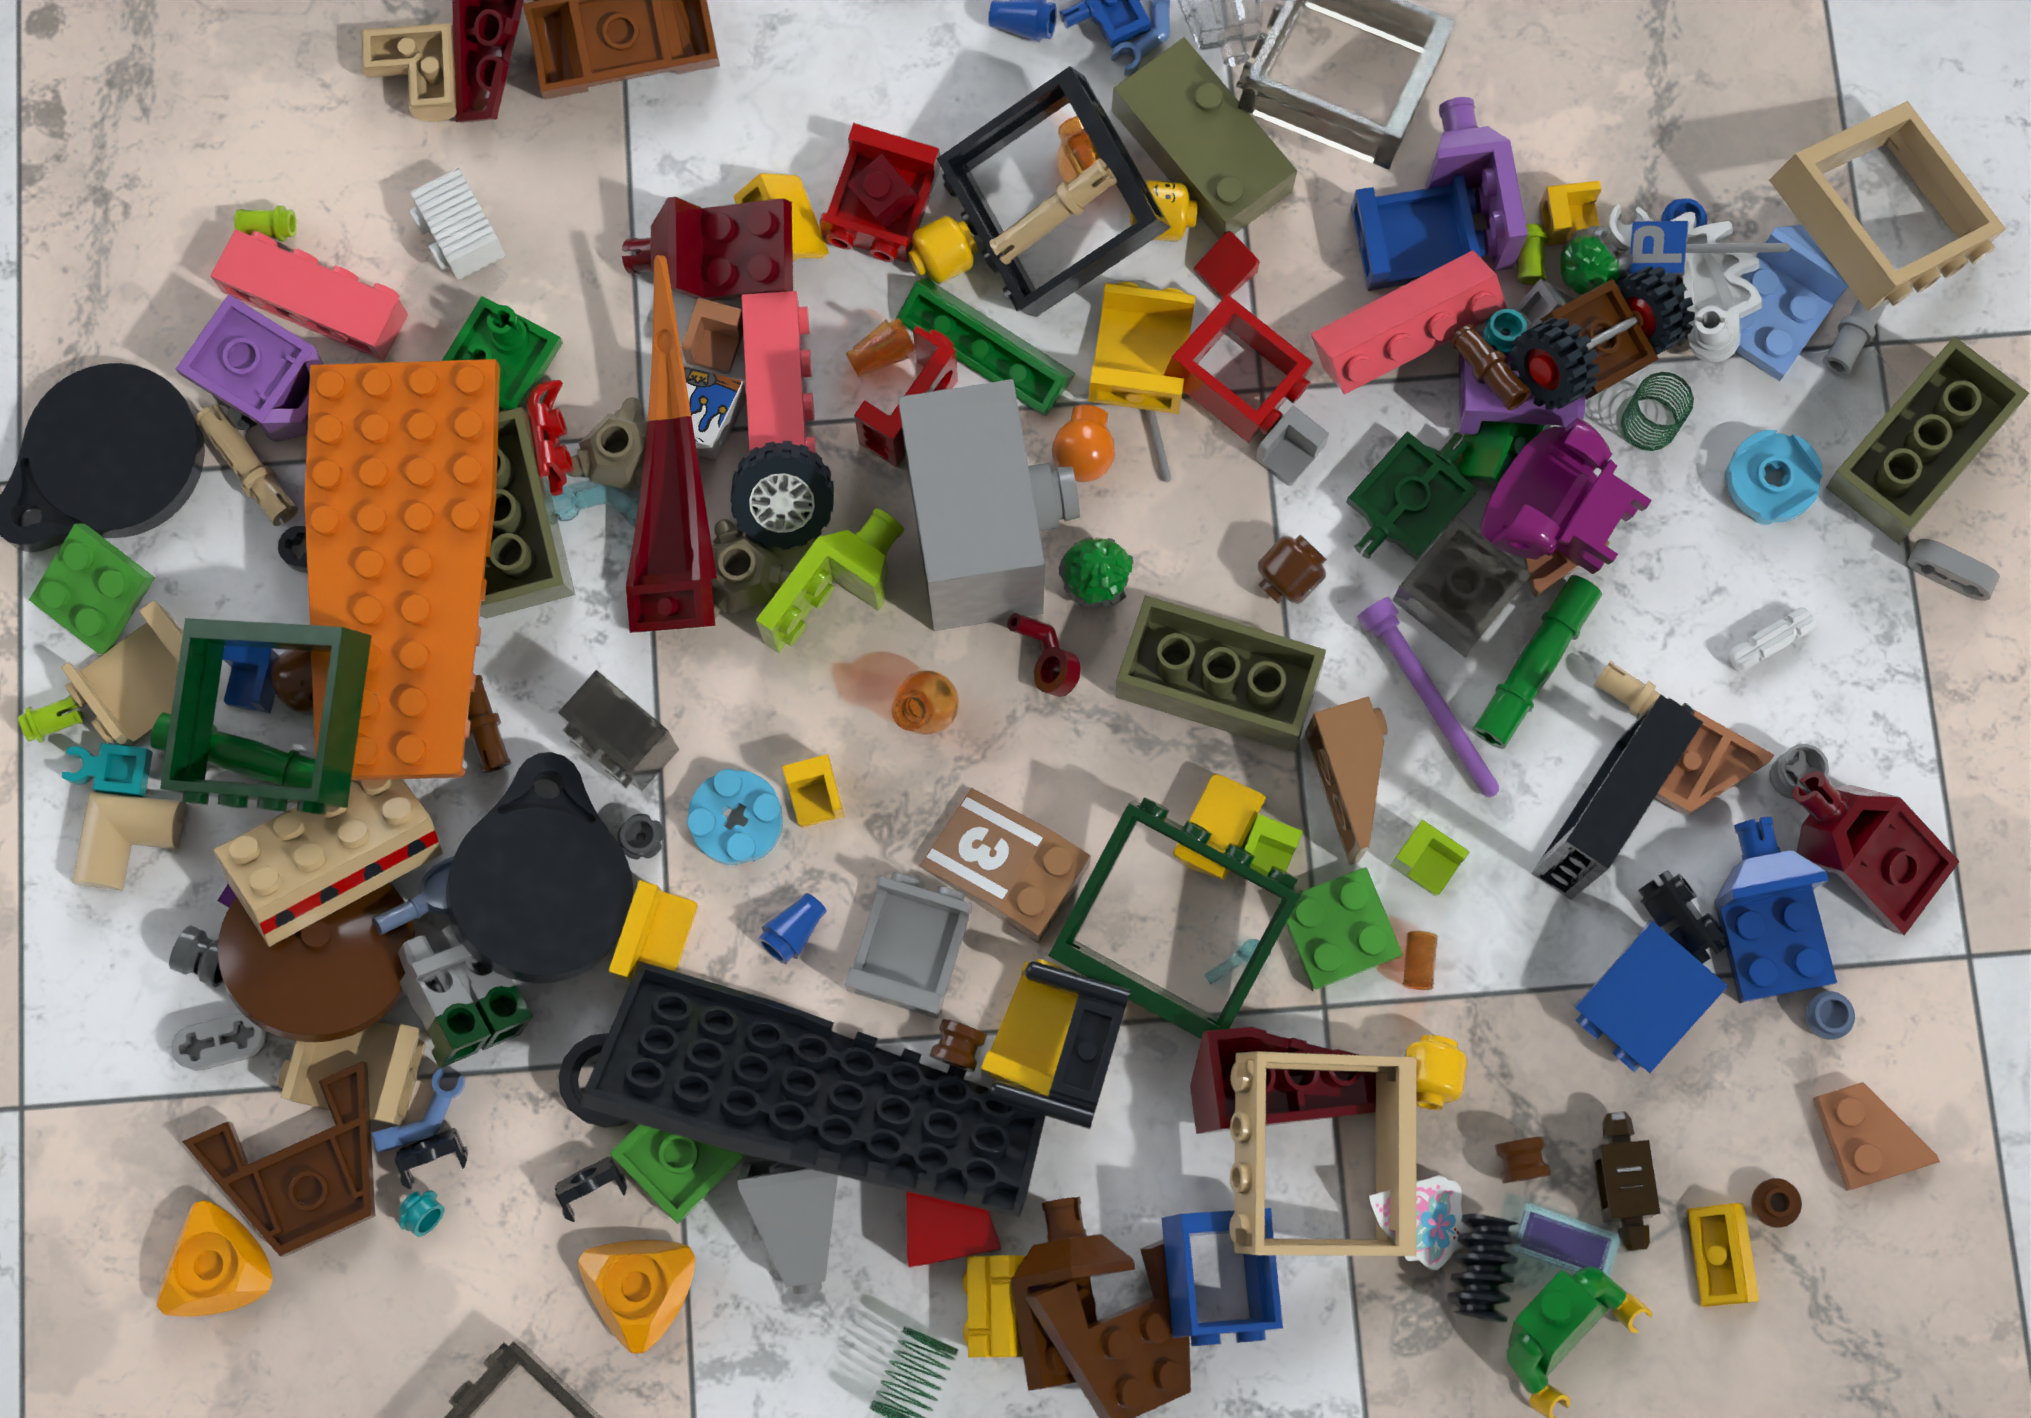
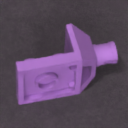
M1457 97L1441 103L1440 108H1438L1444 132L1440 139L1425 189L1449 185L1454 175L1463 174L1466 188H1475L1477 213L1484 214L1487 227V229L1483 230L1485 255L1492 256L1495 271L1513 269L1528 233L1511 142L1489 126H1477L1474 112L1475 104L1472 98Z
M228 294L178 364L176 371L179 375L258 423L267 438L273 442H280L307 435L310 365H323L324 363L314 346Z

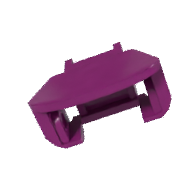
M1576 418L1565 428L1553 426L1540 432L1521 449L1499 480L1486 504L1480 524V540L1487 550L1537 560L1544 554L1550 556L1556 549L1591 574H1594L1602 568L1604 563L1609 565L1614 562L1618 553L1607 547L1605 543L1620 519L1625 522L1634 517L1638 509L1643 511L1648 508L1652 500L1613 474L1617 465L1610 459L1613 453H1611L1609 446L1593 426L1580 418ZM1596 468L1602 470L1598 477L1593 472Z

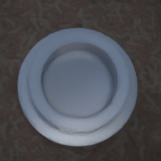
M1826 991L1815 995L1808 1002L1805 1010V1020L1809 1029L1816 1036L1826 1040H1835L1850 1032L1854 1025L1855 1012L1851 1002L1845 996L1837 992Z

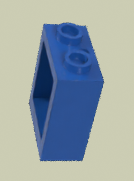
M1265 1208V1238H1274L1271 1208ZM1234 1210L1184 1213L1161 1218L1172 1337H1190L1191 1346L1221 1344L1220 1334L1236 1333V1343L1266 1340V1330L1283 1328L1276 1255L1243 1254L1250 1319L1198 1323L1190 1236L1229 1234L1230 1220Z

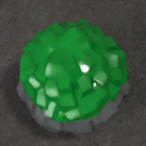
M1590 226L1587 229L1577 230L1571 235V238L1562 249L1560 274L1565 284L1577 294L1584 295L1612 279L1618 284L1617 282L1628 276V272L1633 264V255L1630 254L1631 248L1616 258L1618 251L1615 244L1609 241H1602L1611 232V230L1604 226Z
M1084 538L1074 543V546L1061 559L1059 576H1061L1065 584L1063 588L1066 593L1071 595L1075 603L1090 608L1114 606L1127 597L1124 587L1127 586L1128 576L1132 572L1133 556L1128 555L1125 549L1115 543L1114 539Z

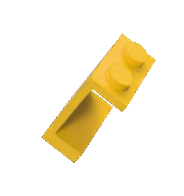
M1131 282L1105 283L1088 402L1179 414L1184 378L1164 376L1171 357L1190 337L1196 295H1188L1175 288H1165L1161 291L1145 289Z
M1037 959L1038 963H1042L1048 966L1064 970L1062 967L1054 963H1051L1043 959ZM1025 961L1022 967V975L998 1033L980 1069L982 1074L1006 1084L1049 1096L1078 994L1028 980L1025 976V969L1029 962Z

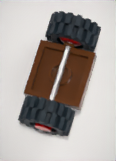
M1653 266L1646 267L1617 282L1618 284L1612 279L1541 318L1542 323L1516 337L1513 342L1516 346L1510 350V356L1516 358V360L1510 362V367L1512 371L1519 372L1518 378L1524 385L1530 388L1531 394L1529 397L1535 396L1533 404L1538 407L1545 404L1546 410H1553L1555 408H1563L1583 396L1587 400L1659 360L1658 354L1687 338L1686 335L1691 333L1693 328L1689 322L1695 320V312L1687 311V308L1693 305L1691 297L1684 299L1682 293L1687 290L1685 285L1682 283L1676 286L1674 284L1677 279L1675 274L1671 272L1665 275V268L1657 267L1653 269Z

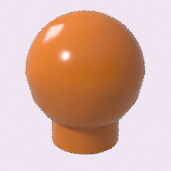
M1078 405L1074 407L1071 420L1058 430L1052 443V457L1056 467H1072L1075 481L1090 482L1099 479L1107 473L1114 462V439L1106 428L1108 413L1105 410L1093 405Z

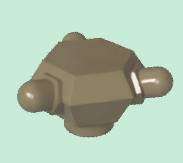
M630 397L624 400L621 409L615 411V414L608 413L579 443L580 449L577 450V455L571 457L574 471L567 473L568 476L578 477L584 474L585 478L589 476L590 482L631 491L636 486L638 488L641 487L648 421H644V417L641 415L642 403L637 398Z
M728 519L719 520L714 528L716 538L713 540L714 544L712 545L717 575L716 579H711L715 618L722 610L725 613L729 610L733 614L771 600L774 593L779 590L792 572L783 569L784 565L780 564L781 558L760 542L755 543L750 540L747 533L742 534V531L736 530L732 521Z

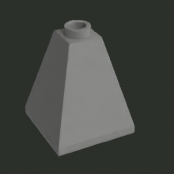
M773 1160L745 1163L742 1165L737 1179L738 1190L785 1287H792L794 1294L811 1293L822 1289V1282L825 1281L838 1175Z

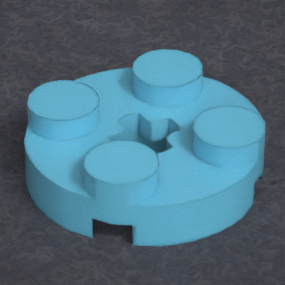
M1765 430L1751 435L1734 452L1725 470L1727 487L1733 501L1745 514L1751 516L1755 522L1761 525H1769L1773 522H1788L1799 517L1816 501L1819 494L1820 479L1823 477L1819 456L1806 440L1794 434L1787 436L1776 433L1778 430ZM1769 466L1772 471L1781 469L1784 472L1785 476L1780 481L1781 487H1776L1774 484L1770 485L1764 479L1767 475L1764 470L1765 467Z
M724 769L704 781L694 793L689 805L687 825L699 849L715 862L724 865H738L752 860L754 862L765 857L777 844L783 829L782 806L773 787L762 777L748 771ZM738 806L744 807L743 815L748 820L747 824L744 827L736 824L732 830L725 827L728 820L724 815L726 810L729 808L735 810Z

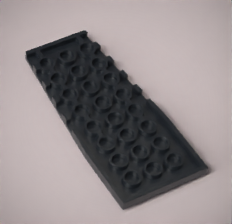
M639 961L583 1092L581 1107L722 1149L743 1153L751 1157L765 1158L1016 1217L1021 1215L1046 1116L991 1100L988 1093L989 1088L965 1080L967 1070L950 1064L946 1073L919 1063L922 1054L904 1048L902 1055L899 1056L877 1048L878 1038L858 1031L855 1039L833 1032L834 1022L773 1000Z

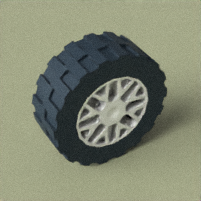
M773 441L765 443V446L761 448H754L750 451L749 456L742 458L738 464V471H735L733 475L730 502H732L731 512L733 519H737V526L742 533L746 532L749 535L750 540L755 543L760 542L767 548L779 547L782 550H788L794 546L799 545V547L807 545L809 540L816 539L821 535L824 526H828L831 512H833L834 481H831V471L828 465L825 466L823 464L822 457L817 453L814 454L809 451V447L802 444L800 446L794 445L791 441H783V443H774Z

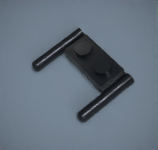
M1035 961L1030 962L1025 969V976L1028 980L1078 994L1049 1096L995 1081L989 1087V1097L991 1100L1090 1129L1131 990Z

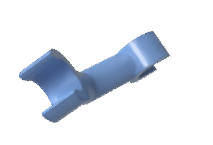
M1151 0L1152 29L1135 42H1122L1113 49L1112 61L1122 54H1129L1134 58V61L1125 67L1124 76H1130L1135 73L1140 67V60L1169 38L1170 0Z
M438 1069L432 1077L434 1093L423 1119L372 1133L376 1151L379 1153L390 1151L406 1144L435 1136L441 1127L452 1098L459 1096L464 1090V1076L461 1075L459 1077L457 1085L453 1090L443 1091L440 1087V1079L443 1076L444 1069Z

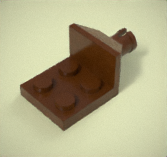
M1080 1196L1041 1203L1042 1211L1045 1214L1048 1242L1033 1245L1010 1279L1028 1391L1076 1383V1380L1031 1309L1025 1296L1062 1281L1075 1280L1088 1325L1097 1321L1096 1302L1090 1278L1135 1270L1134 1259L1104 1235L1087 1236L1080 1205L1082 1204Z

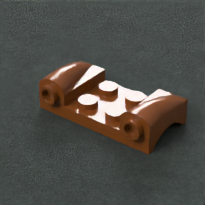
M534 0V2L523 3L536 60L540 91L545 100L588 92V87L670 71H675L677 75L720 66L707 0Z

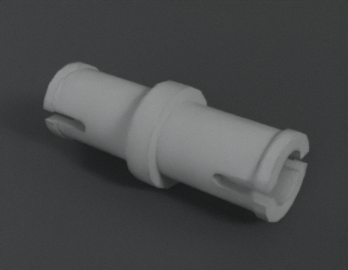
M1858 299L1850 315L1844 316L1838 325L1839 334L1828 354L1822 360L1828 370L1838 375H1847L1851 372L1852 366L1863 346L1870 344L1876 334L1874 327L1889 301L1867 311Z

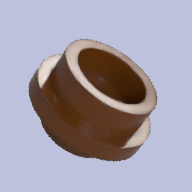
M1772 1178L1761 1182L1755 1188L1751 1198V1206L1754 1215L1761 1223L1769 1227L1781 1228L1792 1224L1798 1218L1802 1208V1201L1798 1190L1793 1184L1784 1179ZM1775 1193L1781 1195L1785 1200V1207L1781 1212L1773 1210L1770 1205V1199Z

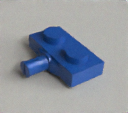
M1082 0L1080 3L1059 11L1062 23L1064 22L1066 29L1090 18L1099 26L1111 49L1122 42L1132 40L1151 30V21L1139 0Z

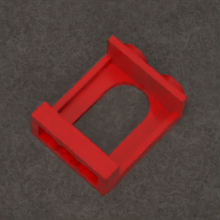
M916 326L913 330L916 362L924 368L904 396L953 389L958 381L954 344L949 338L936 330H931L928 333L919 326ZM864 400L854 414L859 444L897 468L905 457L899 404L889 416Z

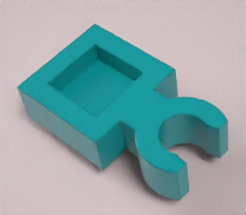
M101 743L99 756H94L79 746H72L66 749L67 755L77 759L82 758L83 766L78 772H62L61 777L75 785H83L94 779L93 790L96 792L145 797L153 752L148 748Z

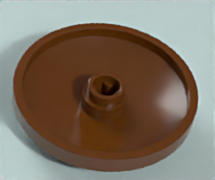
M387 883L269 947L236 897L224 917L218 939V961L221 977L231 1000L241 1013L255 1025L271 1034L289 1040L327 1042L346 1038L369 1028L387 1015L403 996L404 992L399 982L406 972L402 966L398 951L403 943L416 938L413 920L379 935L373 926L372 918L405 903L398 891L390 883Z

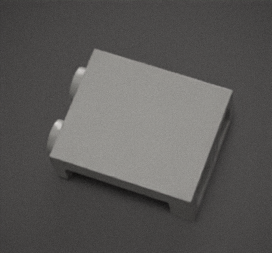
M892 873L891 879L880 876L877 883L878 890L853 968L850 967L844 986L848 992L938 1019L972 912L971 903L964 901L965 894L954 889L938 886L937 891L932 892L919 888V880L904 874Z

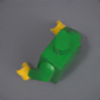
M1584 1267L1572 1276L1564 1270L1559 1271L1513 1322L1508 1341L1510 1347L1507 1350V1361L1526 1391L1531 1393L1530 1406L1546 1418H1555L1552 1411L1557 1402L1566 1408L1570 1407V1398L1548 1384L1547 1376L1605 1315L1608 1309L1612 1310L1613 1316L1632 1333L1639 1332L1632 1325L1634 1318L1638 1314L1644 1312L1650 1318L1652 1317V1312L1633 1294H1626L1624 1289L1597 1267Z

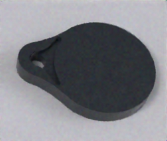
M123 363L100 364L84 368L65 377L42 397L28 420L16 465L4 490L0 494V536L16 549L30 553L63 544L74 524L85 523L103 538L130 537L161 525L178 512L187 502L199 481L203 469L205 455L203 431L196 423L195 417L197 415L184 396L164 377L136 365ZM35 508L40 509L42 518L39 523L28 527H21L20 520L26 511Z
M553 752L538 753L528 758L519 768L513 782L499 802L467 833L454 855L446 887V901L450 921L459 940L468 952L485 967L497 974L528 983H551L570 979L599 963L614 947L620 937L633 899L632 875L624 851L597 814L575 764L565 756ZM546 779L553 781L557 784L560 794L554 799H543L536 794L534 790L535 783Z

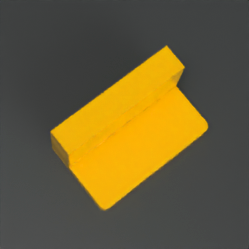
M760 173L733 196L736 204L781 198L792 202L793 262L798 258L822 259L829 253L799 176Z
M639 880L609 972L615 978L631 982L639 961L677 972L698 909L697 903L663 892L658 885Z

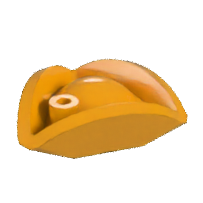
M206 1200L195 1202L190 1208L173 1248L160 1286L156 1306L162 1314L180 1317L213 1315L246 1306L261 1298L270 1289L273 1278L267 1256L255 1237L234 1216L212 1202Z
M631 1240L604 1244L583 1251L578 1259V1268L594 1305L611 1332L629 1352L636 1354L649 1350L663 1336L676 1318L692 1282L695 1269V1255L689 1246L677 1242Z

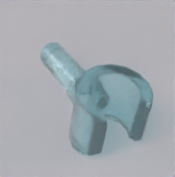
M1247 940L1228 960L1205 973L1204 975L1209 983H1214L1238 968L1243 961L1247 964L1259 940Z

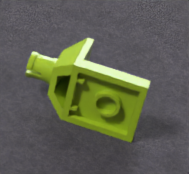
M875 508L871 513L872 516L856 534L847 529L818 537L756 619L764 644L777 653H780L786 644L793 646L803 634L807 625L804 619L813 607L817 609L822 608L830 598L834 590V586L831 585L833 581L879 611L884 605L888 572L886 555L895 540L905 531L904 527L885 511Z

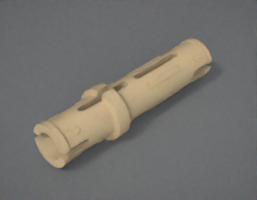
M1099 158L1092 166L1069 183L1064 180L1056 186V193L999 236L991 239L989 243L996 256L1002 253L1000 257L1001 262L1008 265L1011 260L1071 215L1079 216L1086 209L1085 205L1110 186L1115 185L1117 180L1110 168L1106 171L1104 169L1106 163Z
M212 404L211 408L207 406L202 409L195 417L196 423L239 477V480L243 483L241 485L243 492L247 497L255 499L274 526H280L281 521L284 524L290 521L298 512V507L275 480L278 475L270 466H265L259 460L246 440L227 418L219 404Z

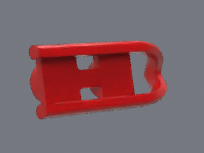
M551 380L537 385L530 392L527 400L538 474L540 478L548 476L550 492L553 496L563 493L562 486L567 483L566 474L574 471L569 450L565 445L560 446V436L567 434L564 417L559 408L552 410L555 399L563 385L561 380ZM546 391L542 403H538L540 396Z

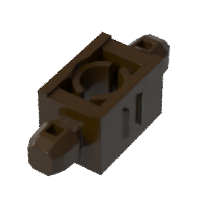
M1627 1112L1608 1113L1604 1116L1602 1128L1603 1139H1608L1609 1144L1599 1145L1592 1150L1603 1223L1621 1221L1622 1228H1618L1617 1231L1620 1244L1625 1252L1646 1250L1650 1243L1649 1225H1644L1643 1219L1661 1214L1649 1140L1631 1142L1630 1136H1633L1635 1133L1632 1120Z

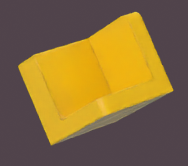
M1600 181L1546 187L1539 203L1544 232L1549 235V242L1546 243V246L1566 244L1571 235L1577 230L1587 229L1590 226H1599L1596 201L1602 191Z
M828 754L782 766L797 823L801 828L845 817Z

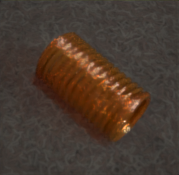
M1409 931L1406 935L1408 938H1406L1407 946L1405 947L1407 949L1405 950V970L1403 971L1405 974H1403L1402 985L1409 989L1432 990L1434 988L1433 982L1435 981L1433 979L1435 977L1434 969L1436 968L1435 957L1437 956L1435 953H1437L1436 949L1438 947L1436 945L1438 944L1437 938L1439 936L1431 932Z

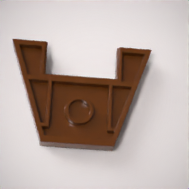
M364 1061L318 1081L336 1126L255 1162L248 1163L232 1122H224L182 1141L281 1257H286L375 1217L368 1067Z
M1163 1240L1140 1249L1153 1297L1088 1325L1075 1280L1062 1281L1025 1296L1031 1309L1099 1418H1136L1191 1392L1190 1337H1172Z

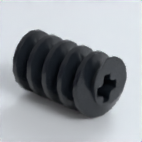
M1464 1214L1461 1217V1222L1471 1228L1473 1232L1459 1234L1457 1241L1470 1249V1252L1455 1254L1454 1261L1466 1268V1271L1452 1273L1450 1278L1453 1283L1463 1288V1291L1448 1293L1447 1300L1459 1307V1311H1454V1313L1505 1323L1508 1317L1496 1310L1495 1305L1511 1302V1297L1498 1288L1502 1284L1514 1283L1515 1278L1503 1271L1502 1265L1518 1262V1258L1506 1251L1505 1248L1507 1245L1521 1243V1238L1509 1231V1226L1520 1225V1223L1481 1214Z

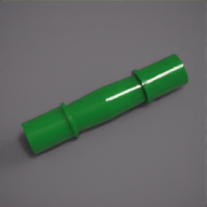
M1571 575L1549 610L1541 616L1543 623L1522 650L1504 684L1497 685L1495 688L1496 693L1474 725L1473 731L1478 737L1494 747L1505 749L1526 714L1534 708L1532 701L1554 672L1571 640L1578 639L1582 626L1602 597V592L1597 586L1580 576Z
M163 712L157 718L151 733L150 744L152 748L166 752L171 714ZM213 725L207 763L241 776L277 784L278 786L312 789L315 767L314 758L301 755L296 750H291L288 753L252 739L220 732Z

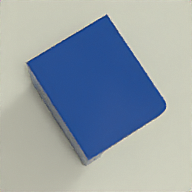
M225 646L223 660L232 668L224 702L231 707L271 714L276 693L270 681V669L279 655L273 649Z

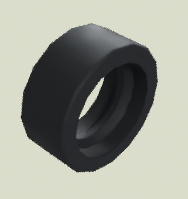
M608 1033L590 1035L576 1043L563 1058L558 1075L560 1095L568 1109L584 1122L604 1128L622 1126L629 1121L581 1107L583 1096L579 1090L578 1078L581 1068L586 1061L601 1052Z

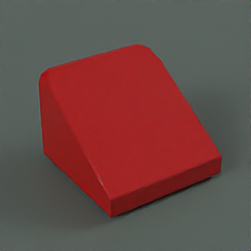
M1229 230L1195 265L1194 270L1223 300L1227 294L1231 296L1258 273L1260 262L1240 239Z

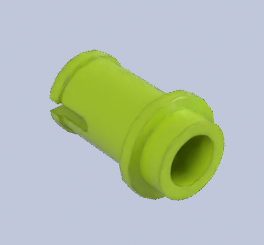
M276 206L275 210L239 209L235 213V229L250 236L253 231H257L269 237H276L279 242H284L288 237H294L296 234V215L293 210H287L285 206Z
M1526 224L1528 236L1517 258V282L1523 285H1535L1539 279L1546 281L1544 244L1549 242V235L1544 232V226L1540 224Z
M70 695L68 698L35 710L31 706L25 708L26 713L18 716V721L28 742L37 739L41 743L45 741L46 735L78 723H84V717L81 711L74 710L80 708V706ZM74 710V711H72V712H70V713H67V714L62 715L63 713H66V712H68V711Z

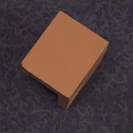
M697 298L682 344V352L686 363L729 374L743 336L742 309Z

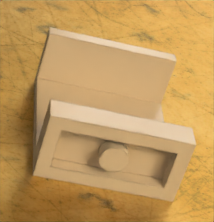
M155 600L139 610L147 623L81 671L69 662L61 667L70 679L65 688L82 708L87 704L97 716L91 723L108 744L115 740L123 746L136 745L152 733L153 726L160 714L163 712L171 714L183 631L169 612Z
M378 1021L355 1035L327 1042L296 1041L291 1060L287 1059L280 1071L278 1085L279 1088L283 1089L281 1098L330 1110L318 1081L364 1061L368 1067L370 1120L402 1126L405 1124L429 1034L417 1027L403 1024L397 1026Z

